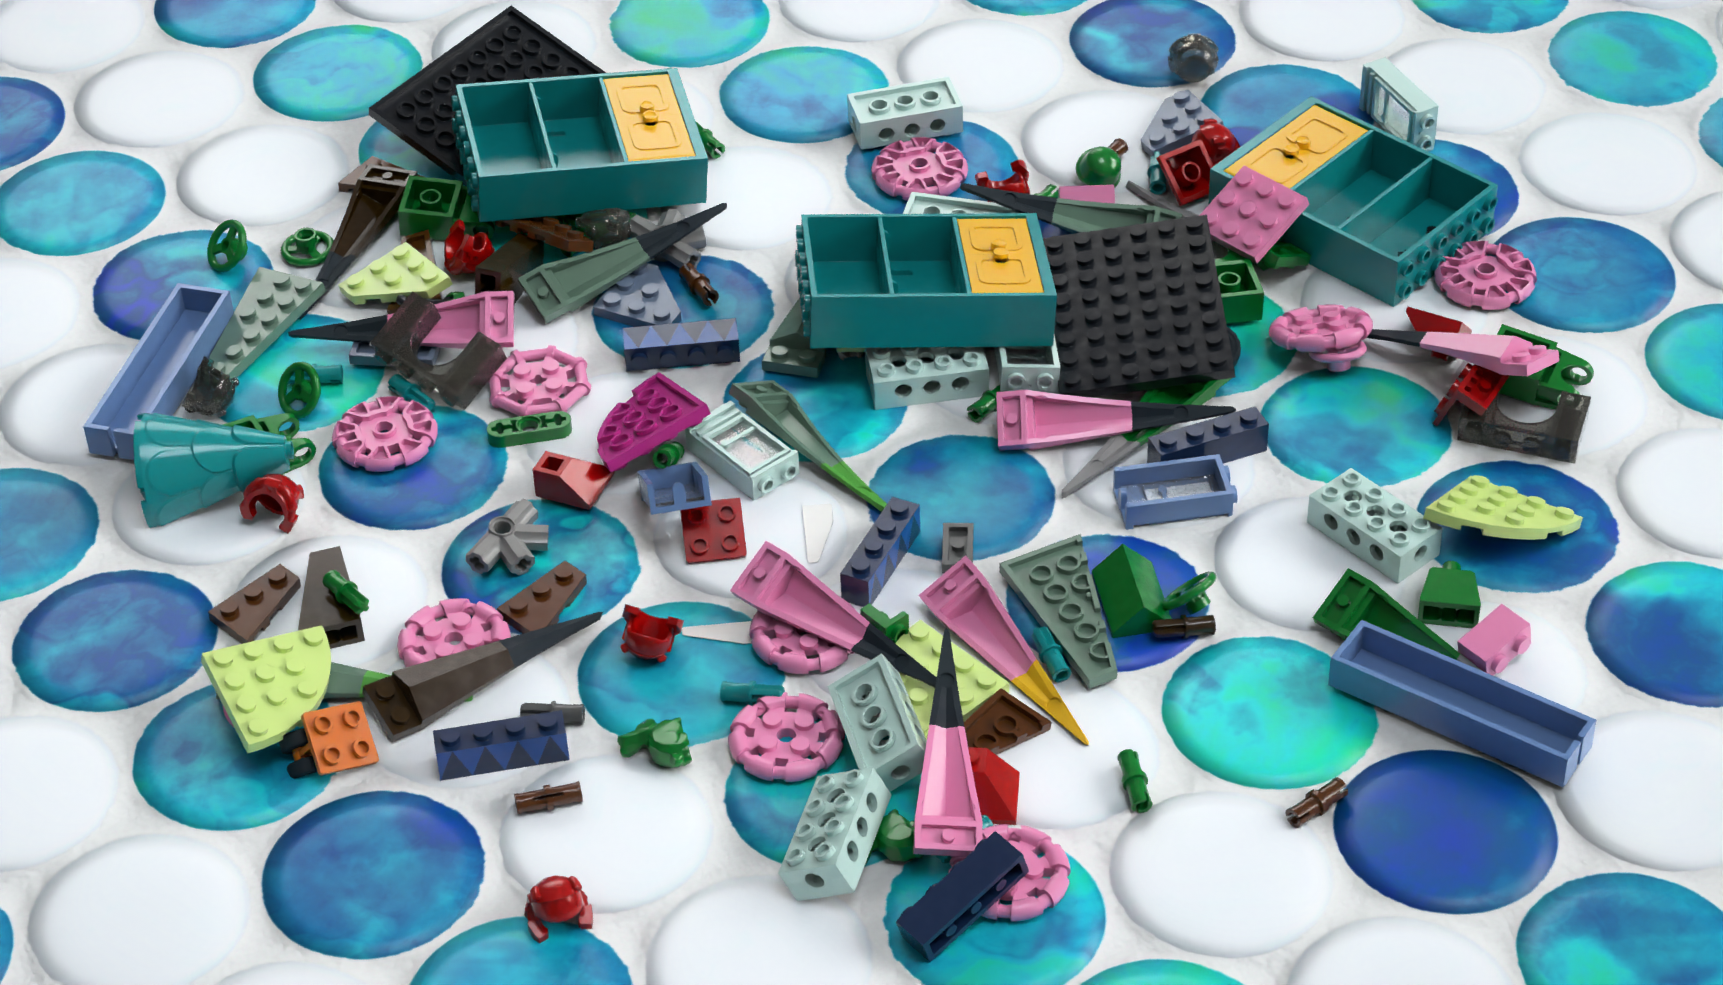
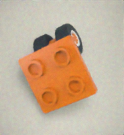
M360 701L305 712L301 715L304 728L285 734L283 740L279 741L283 754H293L294 762L287 766V771L293 779L316 772L322 776L375 764L379 761L364 708Z

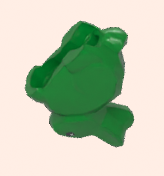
M680 717L664 720L658 724L654 719H647L637 725L634 731L620 735L617 739L618 744L621 746L620 753L625 758L633 756L642 748H648L653 762L665 768H678L692 762L688 748L689 740L687 734L683 732Z
M893 809L888 815L884 816L865 865L874 851H881L889 860L896 862H908L916 857L922 858L924 855L913 854L914 821H908L899 814L897 809Z

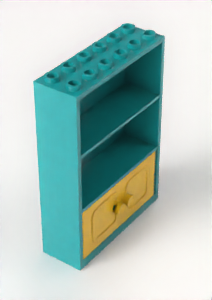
M677 68L457 84L456 95L451 96L452 111L455 112V118H452V131L455 134L456 147L459 149L460 163L463 164L464 180H467L468 196H471L472 212L477 211L479 222L706 203L708 156Z
M1312 96L1210 168L1208 205L1243 166L1307 197L1309 201L1308 207L1279 238V241L1291 243L1310 254L1311 258L1308 264L1392 307L1396 306L1403 299H1407L1413 291L1423 286L1428 279L1434 276V271L1439 266V263L1446 261V258L1443 256L1455 257V251L1458 248H1463L1462 243L1478 241L1485 234H1489L1495 225L1494 211L1498 202L1496 197L1497 184ZM1428 226L1436 227L1426 235Z
M1037 213L801 214V225H796L797 250H795V267H797L798 293L800 294V308H802L803 336L809 337L810 348L1053 346L1057 293Z

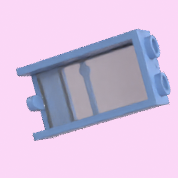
M1220 454L1114 467L1113 491L1126 530L1133 529V525H1151L1220 516L1226 513L1229 517L1233 515V503L1238 501L1236 486L1230 484L1228 465H1223Z
M697 462L666 466L664 469L652 468L637 471L641 500L645 501L651 515L712 505L708 475Z

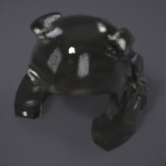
M1201 33L1187 34L1177 39L1168 50L1170 52L1168 56L1169 68L1184 81L1190 83L1201 82L1208 78L1209 75L1215 73L1219 61L1217 56L1219 49L1213 40L1201 35Z
M605 208L584 212L581 217H576L574 221L576 229L583 228L586 238L594 241L592 251L628 240L631 236V225L629 223L631 217L629 212L623 209Z
M203 356L197 369L193 389L188 391L183 400L182 407L189 413L197 412L212 417L213 414H216L217 417L225 416L227 413L226 409L233 403L236 387L239 385L238 378L234 377L231 379L229 374L213 367L214 360Z

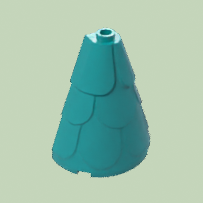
M159 413L138 414V420L141 419V421H135L133 447L137 487L138 489L140 488V493L145 499L141 501V506L149 528L164 526L200 508H207L239 491L243 492L257 477L262 478L267 474L287 472L290 470V459H294L293 443L288 441L286 436L244 426L234 425L229 427L199 419L195 421Z

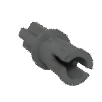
M552 701L551 704L523 703L520 707V717L562 710L564 723L583 725L585 705L557 704L556 701Z

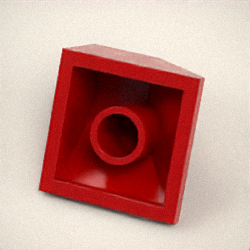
M1201 139L1156 158L1179 206L1209 195L1210 168L1214 165Z
M1407 306L1406 313L1415 331L1472 333V329L1461 321ZM1429 350L1431 351L1430 356L1443 361H1447L1448 357L1457 359L1453 356Z
M968 747L981 815H986L993 824L1016 825L1020 772L988 748Z

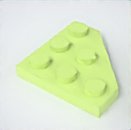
M407 242L395 247L383 257L373 261L364 269L338 284L341 293L355 305L366 304L368 299H381L382 303L396 302V298L400 294L406 297L418 296V298L431 299L453 285L449 275Z

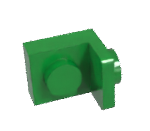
M870 603L860 609V615L895 644L903 634H908L909 615L904 611L890 619L886 613L879 611Z

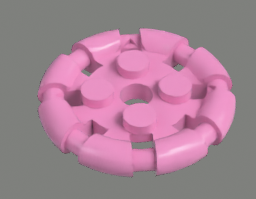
M915 137L910 138V141H896L880 151V155L874 158L871 172L873 179L876 180V185L883 192L892 197L902 196L903 200L908 201L911 192L941 196L952 194L965 181L968 173V164L966 159L963 158L964 156L961 151L952 144L945 141L942 143L937 142L935 138Z
M1488 241L1462 243L1463 248H1458L1455 251V257L1443 256L1446 258V261H1441L1434 271L1437 286L1442 292H1447L1449 299L1469 308L1472 305L1481 306L1482 310H1500L1509 308L1511 303L1519 304L1531 295L1537 281L1534 265L1528 258H1524L1522 252L1506 244L1499 243V245L1489 244Z
M1326 304L1317 305V309L1310 310L1307 307L1288 311L1283 316L1273 320L1269 327V336L1276 345L1288 350L1296 348L1299 352H1324L1326 348L1333 347L1335 350L1355 345L1360 340L1367 338L1373 329V321L1368 313L1352 306L1345 309L1343 305Z
M396 396L378 397L376 401L369 403L364 401L347 410L342 415V420L337 421L333 429L332 443L336 448L337 455L344 462L355 468L362 466L365 467L366 471L371 472L394 471L396 466L404 464L407 467L418 462L429 452L428 447H433L436 442L438 425L436 420L433 419L432 412L417 401L411 400L408 402L403 397ZM388 430V432L381 433L380 431Z
M453 598L441 600L439 605L431 608L427 605L415 612L405 622L406 629L400 631L397 648L399 657L404 660L405 667H410L510 638L511 634L508 623L503 621V615L492 606L481 601L475 604L470 603L469 599ZM444 617V619L439 620L437 622L435 620L437 618ZM452 641H460V642H461V643H459V644H457V645H452V644H450V642H452Z
M844 600L848 605H850L855 610V608L849 602ZM759 611L756 612L751 621L749 635L753 639L751 644L754 651L765 663L778 666L780 671L792 674H809V671L815 670L825 672L841 665L848 660L849 654L854 653L812 634L802 636L800 633L805 631L780 620L776 621L772 619L773 617ZM817 654V657L813 659H807L806 657Z
M784 692L780 697L763 696L757 699L755 705H746L731 723L730 730L732 733L728 735V745L734 760L738 764H743L744 770L751 775L771 782L774 779H783L786 783L812 778L817 775V771L828 769L841 754L844 746L842 740L845 738V731L837 712L829 710L828 704L808 694L799 693V696H788V693ZM787 709H797V712L786 711ZM783 737L793 738L790 742L780 741Z
M1008 824L994 825L982 829V840L987 839L996 831L1023 854L1029 872L981 915L982 917L996 921L998 918H1009L1011 922L1024 921L1042 915L1044 909L1047 907L1053 908L1060 902L1068 889L1070 881L1067 877L1070 875L1071 870L1068 857L1059 844H1053L1051 837L1044 832L1021 825V829L1008 828ZM1043 852L1045 855L1039 858L1037 855ZM952 856L950 865L953 867L957 862L963 861L966 857ZM1000 900L1012 901V905L1000 904Z

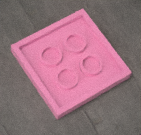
M1243 166L1200 215H1207L1211 240L1257 264L1308 207L1309 201L1307 197Z

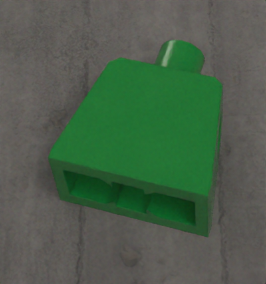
M1447 561L1442 565V568H1430L1420 596L1418 620L1423 624L1463 628L1475 627L1479 622L1481 607L1475 573L1461 570L1460 564L1456 561Z

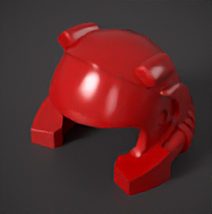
M1204 119V124L1195 132L1191 143L1199 139L1202 140L1214 166L1240 148V144L1233 133L1227 127L1218 123L1216 119Z
M1023 160L1011 162L1012 171L1015 173L1006 180L991 181L986 171L977 173L975 175L976 184L982 187L1030 194L1027 183L1029 172L1026 163Z
M460 219L449 229L450 234L446 238L444 245V266L452 275L475 273V267L495 252L491 241L484 232H479L474 236L464 235L465 225Z
M267 474L262 478L257 477L243 491L244 499L239 505L241 515L244 519L253 520L257 513L255 505L258 500L270 512L284 515V520L280 523L279 529L289 533L299 516L296 514L299 499L304 498L303 487L281 474Z
M625 604L622 617L626 620V626L622 635L625 643L621 644L620 648L624 653L630 652L639 659H657L658 662L662 663L667 659L665 654L671 651L675 635L681 633L684 620L670 616L668 618L654 617L644 613L638 607Z
M560 875L546 877L538 882L536 886H533L530 889V893L527 894L524 915L528 919V931L538 943L549 938L548 928L542 924L541 919L551 923L563 922L573 918L580 912L578 919L579 928L592 929L591 904L588 905V897L581 890L582 885L576 877L570 876L568 878Z

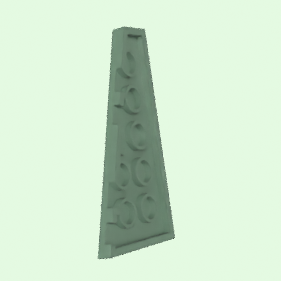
M259 267L198 376L201 386L223 392L326 292L323 282Z
M1081 534L999 563L1001 575L1040 626H1045L1049 629L1055 643L1062 647L1064 657L1089 689L1117 679L1118 669L1111 643L1108 641L1106 634V625L1102 619L1101 607L1093 577L1088 568V559L1086 552L1084 553Z

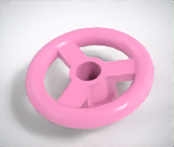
M1360 340L1355 345L1335 350L1334 347L1326 348L1327 354L1309 352V355L1316 361L1327 363L1329 371L1341 372L1350 369V361L1363 356L1367 351V346Z

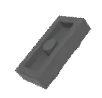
M943 523L942 573L948 571L965 555L973 563L974 523Z

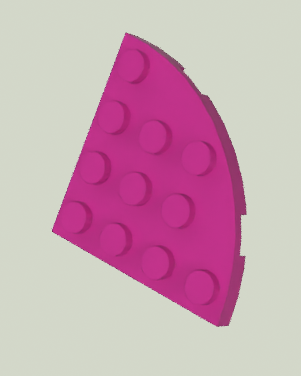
M658 372L632 390L633 397L626 403H617L603 421L597 435L599 449L597 450L603 464L610 472L625 468L631 460L638 456L649 454L660 443L670 441L677 437L678 433L684 429L700 424L703 418L711 414L707 404Z

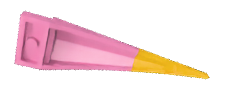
M966 555L918 595L943 625L1083 744L1089 745L1088 739L992 586Z

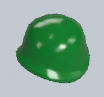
M1094 147L1085 151L1079 157L1075 166L1076 174L1080 181L1086 185H1114L1115 188L1121 178V159L1114 150L1108 147Z

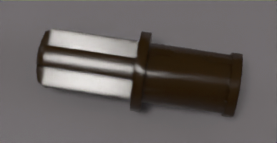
M1181 615L1180 618L1154 620L1152 622V634L1156 638L1181 636L1182 639H1188V636L1215 635L1216 622L1213 615L1200 617Z

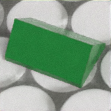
M1121 544L1092 569L1093 581L1112 638L1152 633V622L1154 620L1172 619L1169 610H1165L1162 606L1165 598L1150 560L1126 545Z

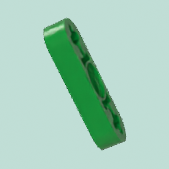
M564 411L500 419L489 423L487 426L488 442L491 446L497 448L563 439L572 432L571 416ZM528 427L537 428L533 431H523V429Z

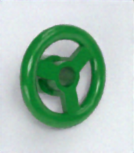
M230 219L222 222L210 237L207 258L210 266L217 272L231 270L247 254V235L244 226L239 221ZM229 228L226 238L217 244L222 233ZM224 253L228 262L225 264L218 263L216 254Z
M308 227L301 228L282 243L281 256L286 262L295 266H314L325 261L334 240L325 232ZM323 240L327 244V248L320 254L316 250V245ZM302 253L309 255L311 258H297L291 254Z
M295 362L283 372L280 378L278 400L284 413L294 414L297 419L305 418L315 409L320 398V379L312 365L306 362ZM305 372L309 375L310 380L304 379ZM295 373V383L292 386V390L287 394L288 382ZM295 400L307 403L301 410H294L290 406Z
M1204 572L1176 588L1163 600V608L1165 610H1173L1186 604L1185 608L1191 615L1206 607L1211 600L1205 591L1216 581L1217 576L1215 572Z

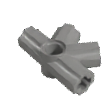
M669 208L668 211L662 213L658 225H655L646 218L635 215L630 219L626 227V235L634 238L685 219V216L677 209ZM700 226L654 257V259L661 262L669 261L679 268L684 265L688 271L690 270L686 266L687 263H691L697 268L701 260V252L696 249L706 247L703 226Z
M526 499L516 501L503 516H497L490 520L489 530L466 554V562L473 571L482 574L483 572H488L501 558L511 573H516L518 576L525 574L535 565V557L530 550L548 551L549 525H534L533 523L538 519V510L535 509L532 502Z

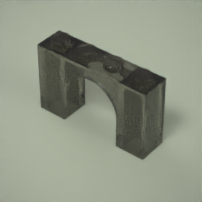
M412 291L370 342L376 352L374 356L383 365L388 366L391 364L396 367L397 372L404 378L410 380L412 377L417 380L419 386L428 393L433 391L438 393L447 405L451 407L457 405L465 410L507 357L500 344L478 331L463 351L448 363L429 365L418 360L420 344L438 323L441 316L433 303Z
M1502 388L1482 416L1467 406H1463L1459 418L1457 440L1575 464L1588 421L1591 397L1562 391L1553 416L1537 423L1519 422L1505 416L1499 410Z

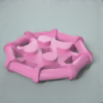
M548 345L547 348L521 352L516 349L511 351L510 356L495 369H490L486 375L491 393L489 402L494 408H503L518 416L553 411L567 412L582 396H587L591 391V384L588 382L586 373L587 362L582 357H574L556 349L554 345ZM544 360V361H540V362L526 363V362ZM559 363L564 364V365H566V366H565V367H560V366H559ZM511 369H513L514 372L511 375H508L507 373ZM576 376V382H568L567 379ZM501 387H510V390L503 392ZM564 393V398H559V396ZM518 399L523 401L524 403H518Z

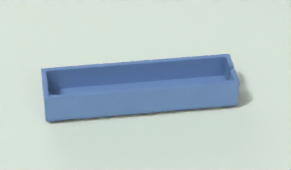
M177 283L84 424L83 428L90 453L111 457L118 453L119 458L134 460L135 421H141V419L138 420L137 415L141 413H159L173 416L234 314L230 291Z
M1361 620L1331 657L1328 685L1558 786H1565L1575 772L1577 765H1580L1592 748L1596 719Z

